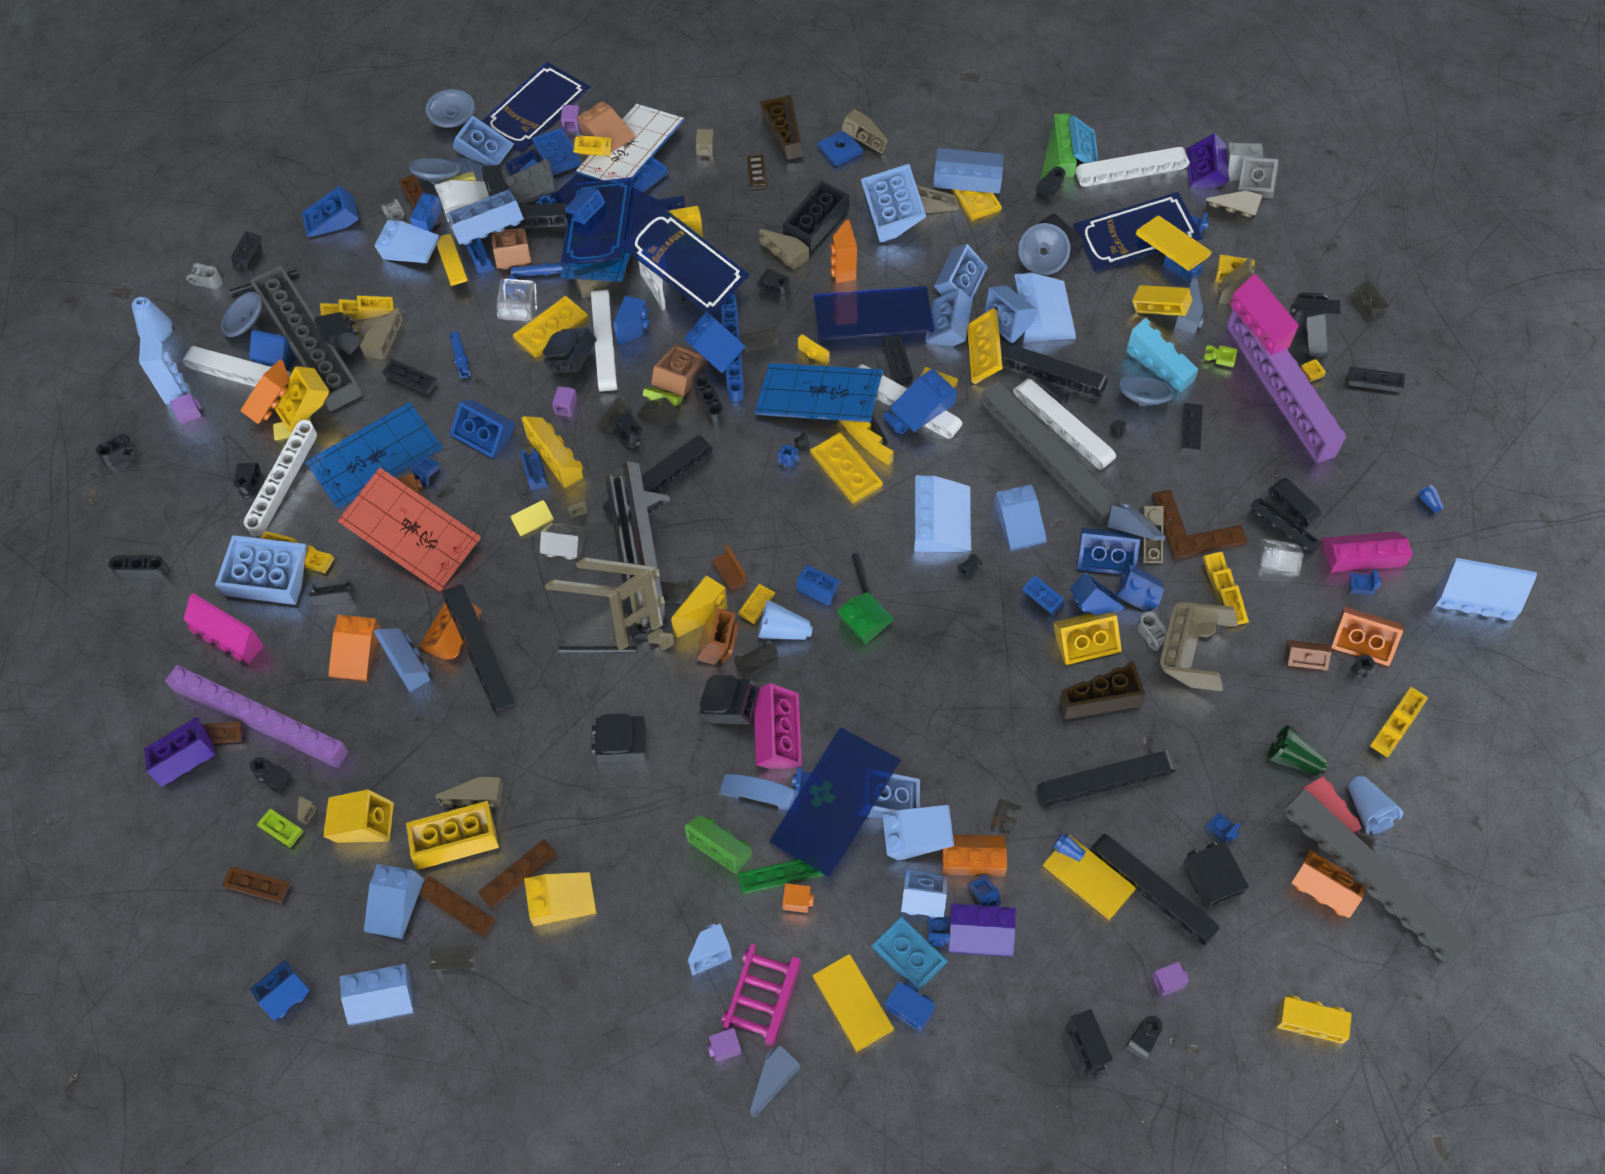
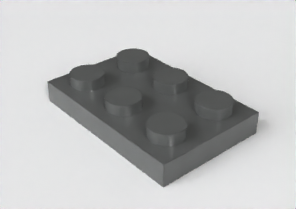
M547 159L504 179L507 190H510L518 206L526 205L539 199L540 196H545L557 190L550 162Z

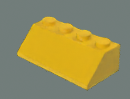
M524 416L521 418L527 439L564 489L583 478L582 464L579 460L575 461L571 449L564 446V441L560 435L556 436L550 422L547 424L544 418Z
M488 801L406 823L410 855L417 870L499 848Z

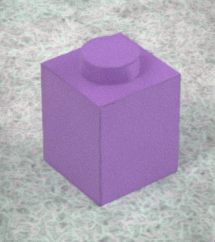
M563 105L561 123L564 131H579L580 126L577 117L581 115L579 105Z
M557 387L552 403L555 414L572 417L578 400L575 389Z
M191 393L169 401L180 424L201 417L199 409L202 407L198 399H194Z
M1179 962L1156 970L1151 976L1160 996L1184 988L1189 979L1187 971L1184 967L1181 968Z
M734 1028L709 1036L710 1043L707 1044L710 1057L715 1056L716 1062L742 1054Z

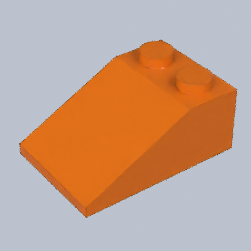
M347 615L337 616L332 637L329 677L368 681L378 644L374 631L381 629L376 618Z

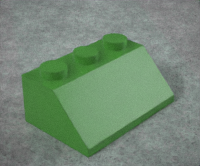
M700 815L684 827L688 842L736 875H738L752 856L751 846L745 840L741 839L739 841L733 837L734 834L727 828L721 829L717 826L716 821L710 817L705 818Z

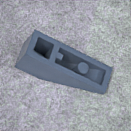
M1193 278L1189 288L1193 301L1186 316H1178L1175 328L1195 334L1197 328L1202 327L1205 318L1202 317L1204 309L1197 279Z
M1120 503V506L1112 505L1108 528L1153 540H1165L1166 536L1139 510L1132 509V505Z
M779 1046L777 1049L772 1048L765 1056L767 1060L764 1062L750 1108V1115L753 1118L800 1069V1064L782 1046Z

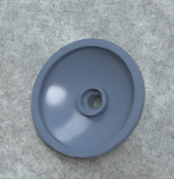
M457 89L440 91L433 95L426 104L428 119L437 126L447 128L464 124L475 111L473 98L468 93Z
M420 158L409 163V170L422 180L438 184L455 177L460 172V166L448 159Z
M1041 223L1029 228L1021 237L1018 247L1019 258L1023 266L1028 271L1043 276L1051 275L1061 270L1067 263L1071 250L1066 233L1058 226L1049 223ZM1045 249L1046 254H1041L1040 250Z
M247 292L241 295L229 306L221 321V331L227 337L239 336L256 324L262 309V299L256 292Z
M1132 375L1122 378L1119 383L1121 392L1141 406H1154L1166 403L1173 398L1174 390L1169 384L1153 377Z

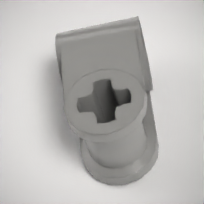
M394 199V202L381 205L382 211L388 220L408 223L404 210L397 199Z
M194 263L191 273L186 276V280L195 286L217 289L223 284L220 274L213 266Z
M1145 612L1137 624L1138 632L1153 651H1157L1165 643L1168 629L1161 623L1157 615L1152 612ZM1144 622H1149L1151 626L1146 625Z

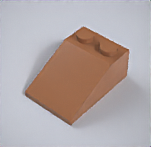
M604 101L597 103L594 107L577 117L581 132L585 136L612 138L611 153L635 138L634 134L617 113Z
M525 228L491 232L497 269H508L515 265L526 266L528 263H531Z
M675 344L654 366L651 385L684 397L691 389L694 378L698 376L706 359L698 352Z

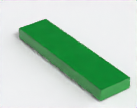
M819 855L738 873L742 895L784 886L785 883L793 884L824 876Z

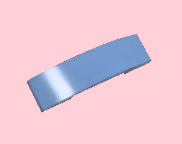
M725 774L719 792L721 795L737 799L741 796L777 805L778 809L794 813L799 812L803 793L785 785L756 777Z

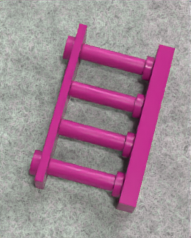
M751 943L750 949H746L742 962H745L729 1011L724 1012L721 1024H724V1031L729 1030L732 1024L763 1034V1037L766 1038V1045L774 1047L801 966V959L792 956L791 962L786 964L755 954L756 945ZM752 962L783 972V975H786L784 983L780 982V984L749 975ZM745 983L776 992V995L779 996L777 1004L773 1003L771 1005L743 996L742 992ZM738 1003L770 1013V1016H772L770 1025L766 1024L764 1026L734 1016Z

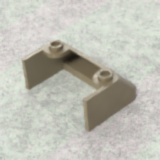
M1188 602L1176 604L1172 611L1160 659L1162 670L1191 688L1223 691L1219 672L1204 671L1191 667L1199 636H1212L1216 632L1217 625L1237 627L1238 622L1234 607Z

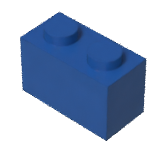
M422 193L410 217L411 224L432 232L442 212L439 197Z
M899 981L886 1000L884 1008L919 1032H922L934 1013L936 1005L933 1004L934 1001L927 995L923 994L921 996L916 993V989L909 983L905 982L903 984Z

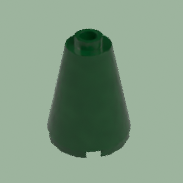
M1285 725L1276 735L1278 737L1276 743L1272 742L1269 748L1267 759L1271 760V762L1313 775L1323 774L1328 767L1327 758L1296 729Z

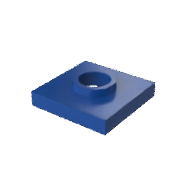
M843 131L818 142V148L835 167L863 154V149L852 136ZM839 143H844L845 147L837 148L835 146H838Z

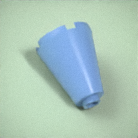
M138 297L132 302V310L139 337L141 334V318H146L160 342L171 335L173 322L147 297Z
M766 601L762 613L763 617L759 625L758 638L806 640L807 636H811L813 626L810 625L809 620L772 601Z
M1355 776L1349 781V792L1367 834H1369V831H1372L1373 834L1381 833L1395 825L1393 820L1396 818L1400 820L1402 818L1403 811L1401 807L1367 777Z

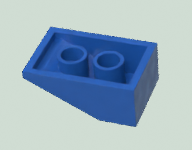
M340 185L302 212L308 237L345 229L359 219L354 196Z
M707 311L684 337L697 352L721 373L727 369L745 347L740 340Z
M932 368L920 376L896 400L890 409L915 432L952 407L956 401L957 391Z

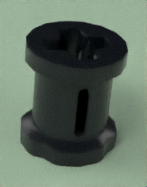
M972 553L965 562L957 565V569L963 577L969 578L971 573L976 569H980L983 564L980 558Z
M1365 654L1360 655L1351 667L1352 674L1359 679L1366 678L1375 665L1373 658Z

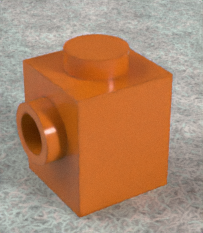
M785 883L783 910L808 913L809 906L813 907L814 894L811 893V886Z

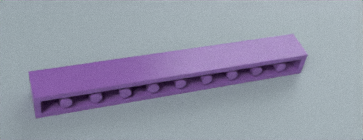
M176 665L165 680L173 691L238 722H243L244 725L337 769L349 753L342 742L181 666Z

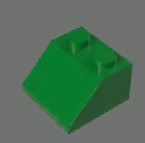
M869 592L851 598L837 610L840 619L865 645L894 620Z

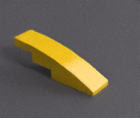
M451 233L439 236L440 238L436 245L450 285L453 286L468 281Z
M357 296L356 300L338 299V304L320 303V316L342 312L346 315H352L356 320L386 315L394 310L392 297Z
M840 420L847 432L865 450L890 466L893 462L894 451L882 445V437L871 431V423Z
M264 531L260 539L299 543L295 538L269 531ZM307 545L304 567L325 574L335 558L331 554L317 551L313 546Z
M1223 551L1203 556L1205 568L1219 606L1234 607L1238 625L1248 623L1249 620L1239 586H1235L1231 569L1227 568Z
M1410 687L1370 747L1388 758L1420 712L1428 697Z

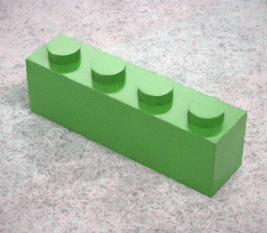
M1070 113L1054 114L1041 178H1044L1055 167L1063 168L1066 172L1065 177H1074L1077 163L1076 157L1073 155L1069 124Z

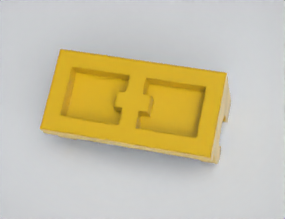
M576 136L573 153L610 157L612 138Z

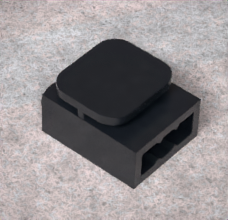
M1303 292L1298 294L1294 304L1290 306V315L1299 325L1295 334H1306L1305 310L1324 307L1326 334L1331 336L1341 315L1340 300H1329L1328 296L1323 293Z
M587 327L562 329L554 333L543 349V354L546 357L543 362L553 373L579 372L597 339Z
M713 675L707 680L700 701V715L708 723L750 724L760 688L751 679H736L732 675Z
M623 713L604 714L596 718L595 725H592V737H595V744H592V756L596 757L597 763L646 761V723L644 716H630Z
M1213 842L1202 851L1198 849L1193 850L1187 854L1183 862L1187 869L1186 875L1196 894L1202 898L1206 908L1245 894L1249 888L1226 842L1219 844Z
M1092 1009L1071 1016L1065 1026L1067 1032L1063 1037V1043L1075 1073L1081 1075L1084 1072L1086 1077L1093 1075L1094 1078L1106 1074V1070L1110 1069L1109 1066L1113 1062V1058Z

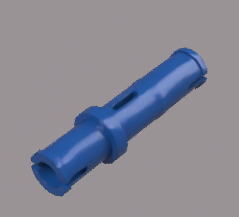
M544 262L541 265L511 267L513 277L549 276V274L564 272L563 262L552 264Z
M453 331L449 334L455 356L454 363L458 367L459 376L461 378H468L471 375L468 367L469 360L465 356L460 333Z

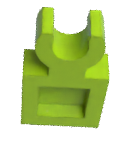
M1212 345L1206 346L1205 351L1210 353H1205V360L1216 359V364L1234 367L1237 349L1219 346L1216 349Z

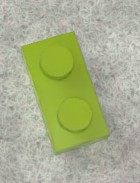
M652 386L644 388L643 396L648 397L650 401H662L669 407H675L682 403L683 396Z
M271 808L257 823L260 829L289 848L293 846L304 832Z

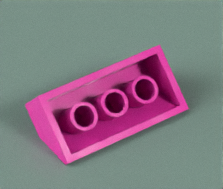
M1253 274L1234 292L1230 305L1233 311H1236L1241 317L1242 322L1250 328L1252 334L1259 339L1264 349L1268 350L1271 355H1274L1290 347L1299 325L1257 274Z
M1397 531L1322 538L1330 572L1406 566L1413 556L1408 538Z
M192 593L190 595L184 616V621L188 624L187 629L195 635L197 633L201 634V637L210 644L214 642L217 644V648L224 653L227 651L232 653L231 656L237 661L241 662L243 660L249 664L264 647L253 629L196 594Z
M772 683L760 687L754 707L756 765L768 769L802 767L799 693Z

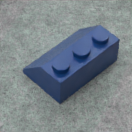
M474 400L459 402L449 435L491 458H495L510 440L515 422Z
M1081 527L1077 570L1122 575L1127 563L1135 567L1137 565L1140 537L1127 532Z

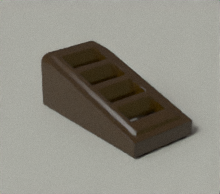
M763 155L748 156L747 165L751 190L767 188Z

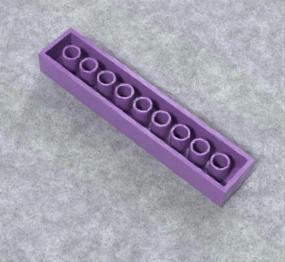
M1232 310L1226 328L1316 464L1336 457L1346 438L1345 432L1339 427L1335 417L1328 411L1325 402L1320 399L1314 386L1307 380L1306 374L1301 371L1297 361L1288 352V348L1271 355L1268 350L1264 349L1259 339L1252 334L1250 328L1242 322L1241 317L1236 311Z

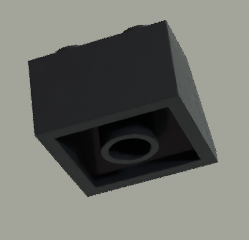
M338 312L314 318L321 339L350 355L363 341L360 333L361 330L356 323L357 320L352 315Z

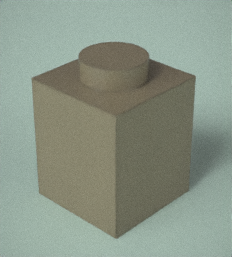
M697 129V155L713 156L714 130Z

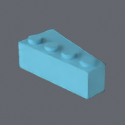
M1145 318L1132 330L1126 352L1131 357L1140 361L1146 368L1156 373L1158 377L1167 381L1173 388L1180 392L1184 391L1195 380L1199 369L1182 353L1178 354L1174 345L1170 341L1167 343L1160 336L1162 333L1158 329H1152L1148 325L1150 321Z

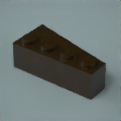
M788 95L760 101L762 115L787 160L803 157L792 96Z
M1131 661L1122 668H1114L1105 675H1097L1088 682L1083 681L1062 690L1059 704L1066 720L1142 707L1145 691L1135 663Z

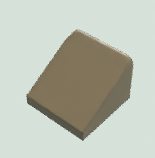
M585 501L566 508L570 519L588 512Z
M299 796L297 818L306 826L314 816L317 808L311 801Z

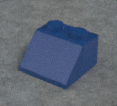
M629 296L624 297L613 322L618 345L643 336L645 329L649 328L650 319H648V308H646L645 300Z
M252 330L249 355L251 361L272 367L281 359L284 362L286 371L289 372L296 357L286 337Z
M1127 563L1115 596L1146 612H1150L1160 604L1164 586L1160 579Z
M1086 572L1070 588L1074 595L1072 598L1085 613L1089 611L1094 615H1100L1124 609V606L1110 589Z
M286 960L282 961L250 988L257 1003L274 1021L286 1015L289 1008L295 1003L301 1002L310 991Z

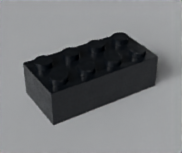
M821 180L783 223V235L798 238L809 247L811 252L848 211L849 194Z

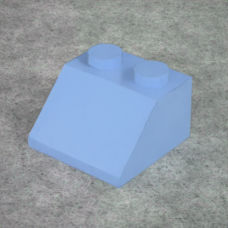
M906 870L901 912H906L910 915L922 914L931 918L944 917L948 875Z
M710 924L699 933L688 958L692 975L732 959L730 946L721 924Z

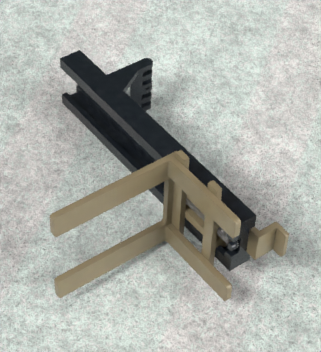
M627 461L623 464L630 506L627 504L623 476L613 477V475L609 474L605 477L619 562L583 558L576 563L577 568L621 573L623 584L619 587L551 580L545 585V589L609 597L618 650L629 646L626 628L630 626L632 638L644 640L648 638V643L659 644L660 650L664 651L674 645L672 633L662 632V629L668 626L649 515L668 503L670 497L665 494L644 491L639 464ZM631 519H632V522H633V528H634V534H635V540H636V545H637V551H638V557H639V563H640V565H638V562H637V556H636V551H635V545H634L632 527H631V522H630ZM624 599H626L628 617L625 619L622 607Z

